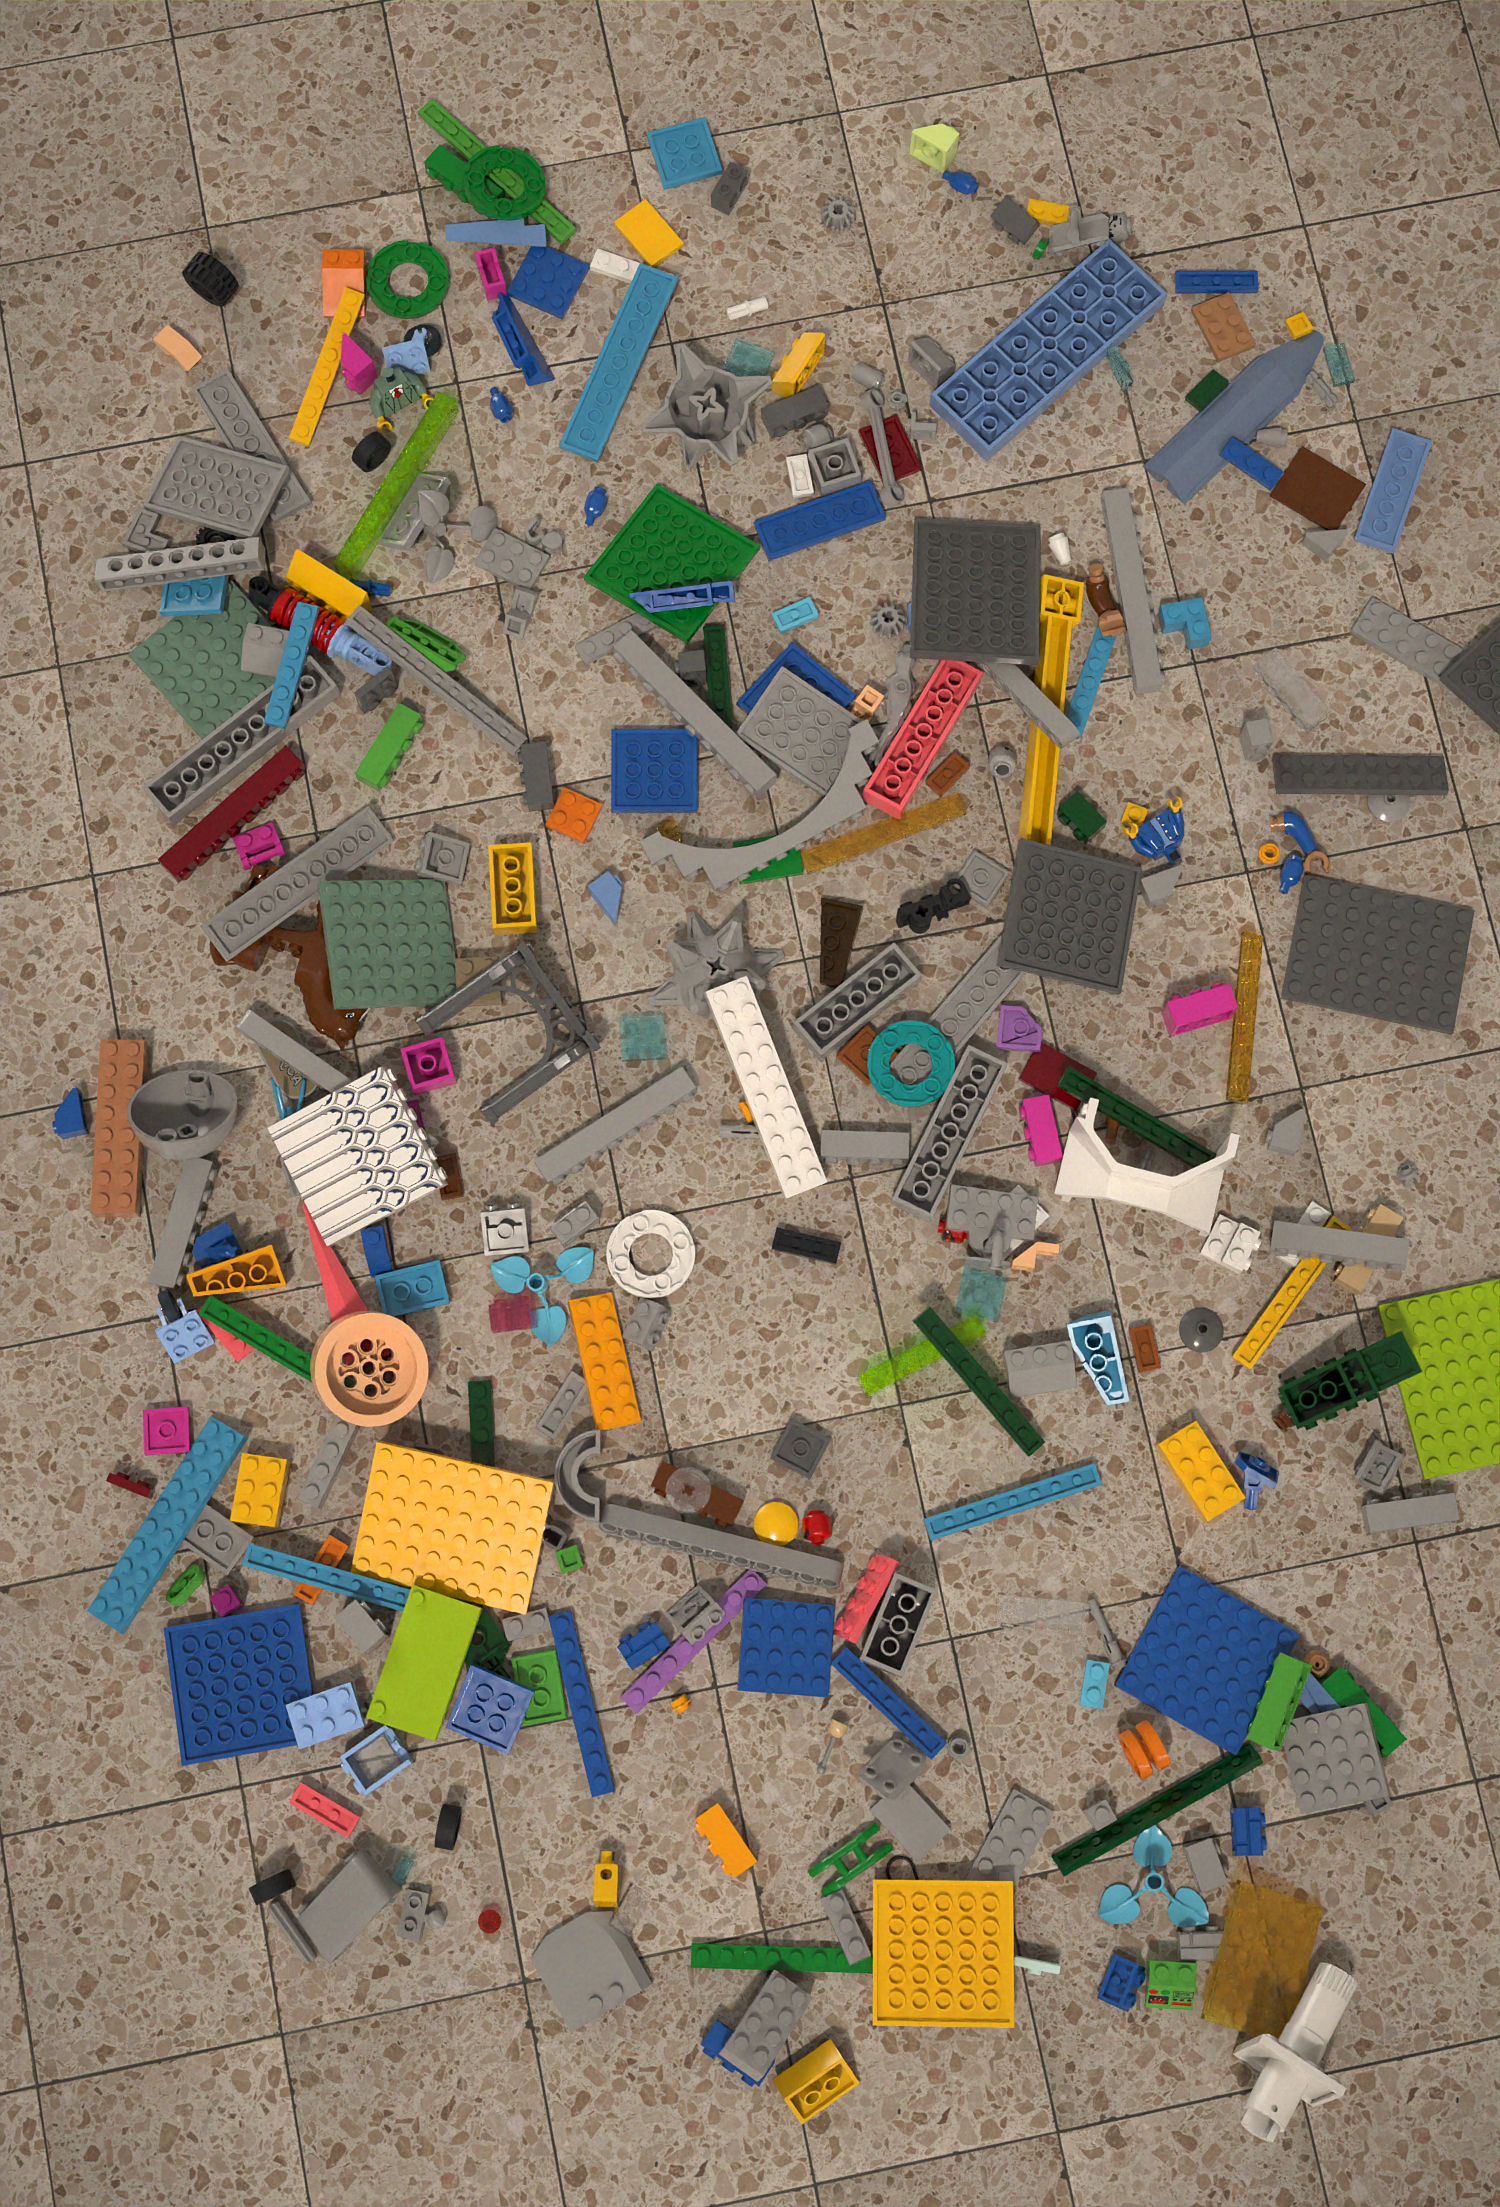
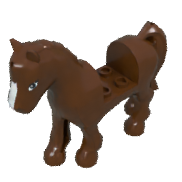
M254 865L250 878L245 884V892L233 891V902L281 867L270 865L269 869H266L262 866ZM320 900L316 906L318 914L315 930H288L276 926L227 962L210 940V955L216 965L227 966L237 964L254 972L258 971L261 967L269 946L277 952L283 953L284 950L290 952L293 957L299 959L294 983L300 987V992L303 994V1002L310 1023L315 1026L320 1034L334 1040L341 1050H344L347 1041L356 1037L361 1020L371 1008L334 1010Z

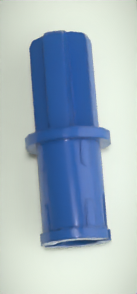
M350 579L351 583L367 592L369 597L371 595L387 597L391 595V586L389 584L374 583L372 580L359 581Z

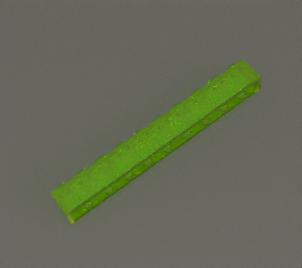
M440 392L437 393L333 561L336 573L349 580H356L379 543L377 540L418 474L424 470L459 413L456 400Z

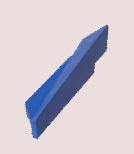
M499 292L497 297L500 301L497 312L493 311L492 320L514 366L518 369L522 367L528 386L553 381L555 377L511 298Z
M735 580L629 594L632 599H635L650 613L714 605V602H735Z

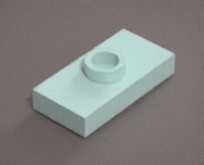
M1014 1955V1965L1028 1968L1027 1973L1041 1975L1042 1971L1054 1974L1060 1973L1061 1966L1057 1963Z

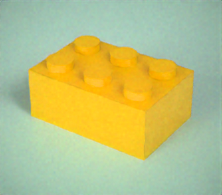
M242 1453L230 1521L238 1524L279 1529L291 1462L287 1459Z

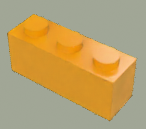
M719 1803L695 1819L697 1821V1824L694 1825L701 1837L707 1836L711 1842L707 1846L714 1856L719 1854L723 1860V1863L720 1865L727 1876L732 1874L735 1878L757 1862Z

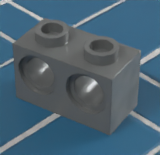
M732 162L729 163L711 193L712 208L729 216L748 184V170Z
M704 651L678 652V660H674L675 674L688 687L706 685Z

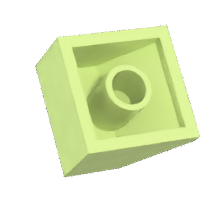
M944 124L914 129L911 134L909 154L944 173L957 155L960 133L953 127H947Z

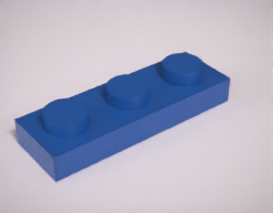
M1234 437L1229 440L1219 455L1270 491L1284 473Z

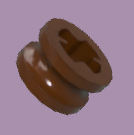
M1281 1410L1278 1412V1416L1274 1415L1272 1417L1275 1425L1283 1433L1287 1432L1288 1427L1294 1426L1291 1419Z

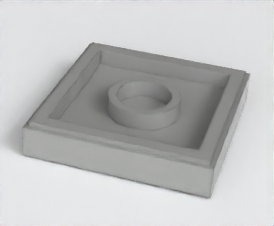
M974 850L955 878L960 879L964 883L973 901L987 909L1011 872ZM951 885V887L961 892V888L959 885Z

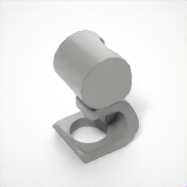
M534 517L525 528L526 543L528 545H538L541 542L542 548L546 553L550 555L559 554L562 550L561 535L552 531L545 535V532L541 530L539 534L532 536L540 525L539 518Z

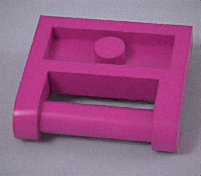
M273 822L232 838L245 871L251 869V866L279 855L281 857L286 855ZM272 846H275V848H272V849H270V850H267V851H265V852H262V853H260V854H257V855H255V856H252V857H250V858H247V856H250V855H252V854H255V853H257V852H260V851H262V850H265V849H267V848H270V847H272Z

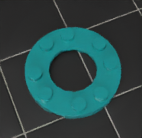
M907 1020L888 1026V1028L876 1036L868 1052L867 1072L871 1084L881 1097L901 1107H921L937 1100L946 1091L955 1070L954 1052L949 1041L946 1040L937 1028L921 1021ZM905 1044L921 1046L929 1053L932 1059L931 1074L925 1081L916 1085H907L899 1082L890 1071L889 1061L892 1053L898 1047Z

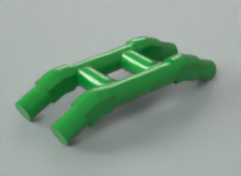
M873 1823L839 1849L808 1869V1873L812 1878L832 1864L840 1873V1877L821 1889L824 1897L831 1895L893 1851L892 1845L886 1843L867 1856L860 1846L880 1831L876 1823ZM853 1851L860 1863L848 1870L841 1858Z

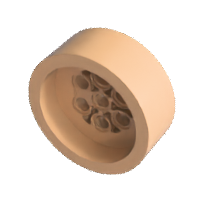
M377 1311L353 1312L331 1323L318 1338L310 1362L312 1384L322 1403L341 1419L366 1427L392 1423L410 1412L418 1403L425 1390L429 1371L426 1350L414 1330L403 1321ZM364 1339L371 1341V1348L368 1351H362L360 1348V1344ZM385 1348H389L392 1352L388 1360L381 1358V1352ZM350 1352L353 1355L352 1362L347 1365L343 1364V1354ZM370 1361L373 1364V1370L366 1374L363 1372L362 1366L365 1362ZM390 1370L393 1372L394 1377L392 1381L386 1383L383 1380V1374ZM348 1375H353L355 1378L354 1384L346 1387L344 1385V1378ZM368 1384L375 1386V1392L371 1396H366L364 1392Z

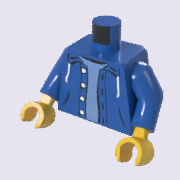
M1175 796V805H1172L1171 799L1166 801L1167 805L1172 808L1171 811L1169 809L1140 827L1129 822L1131 826L1130 832L1127 828H1122V833L1129 835V841L1137 853L1148 858L1152 857L1155 861L1166 856L1171 865L1182 858L1176 849L1181 846L1184 838V819L1180 809L1182 800L1178 796Z

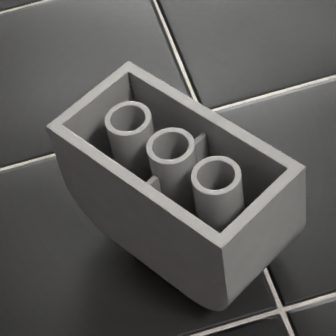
M894 1573L860 1654L859 1661L902 1678L938 1590Z

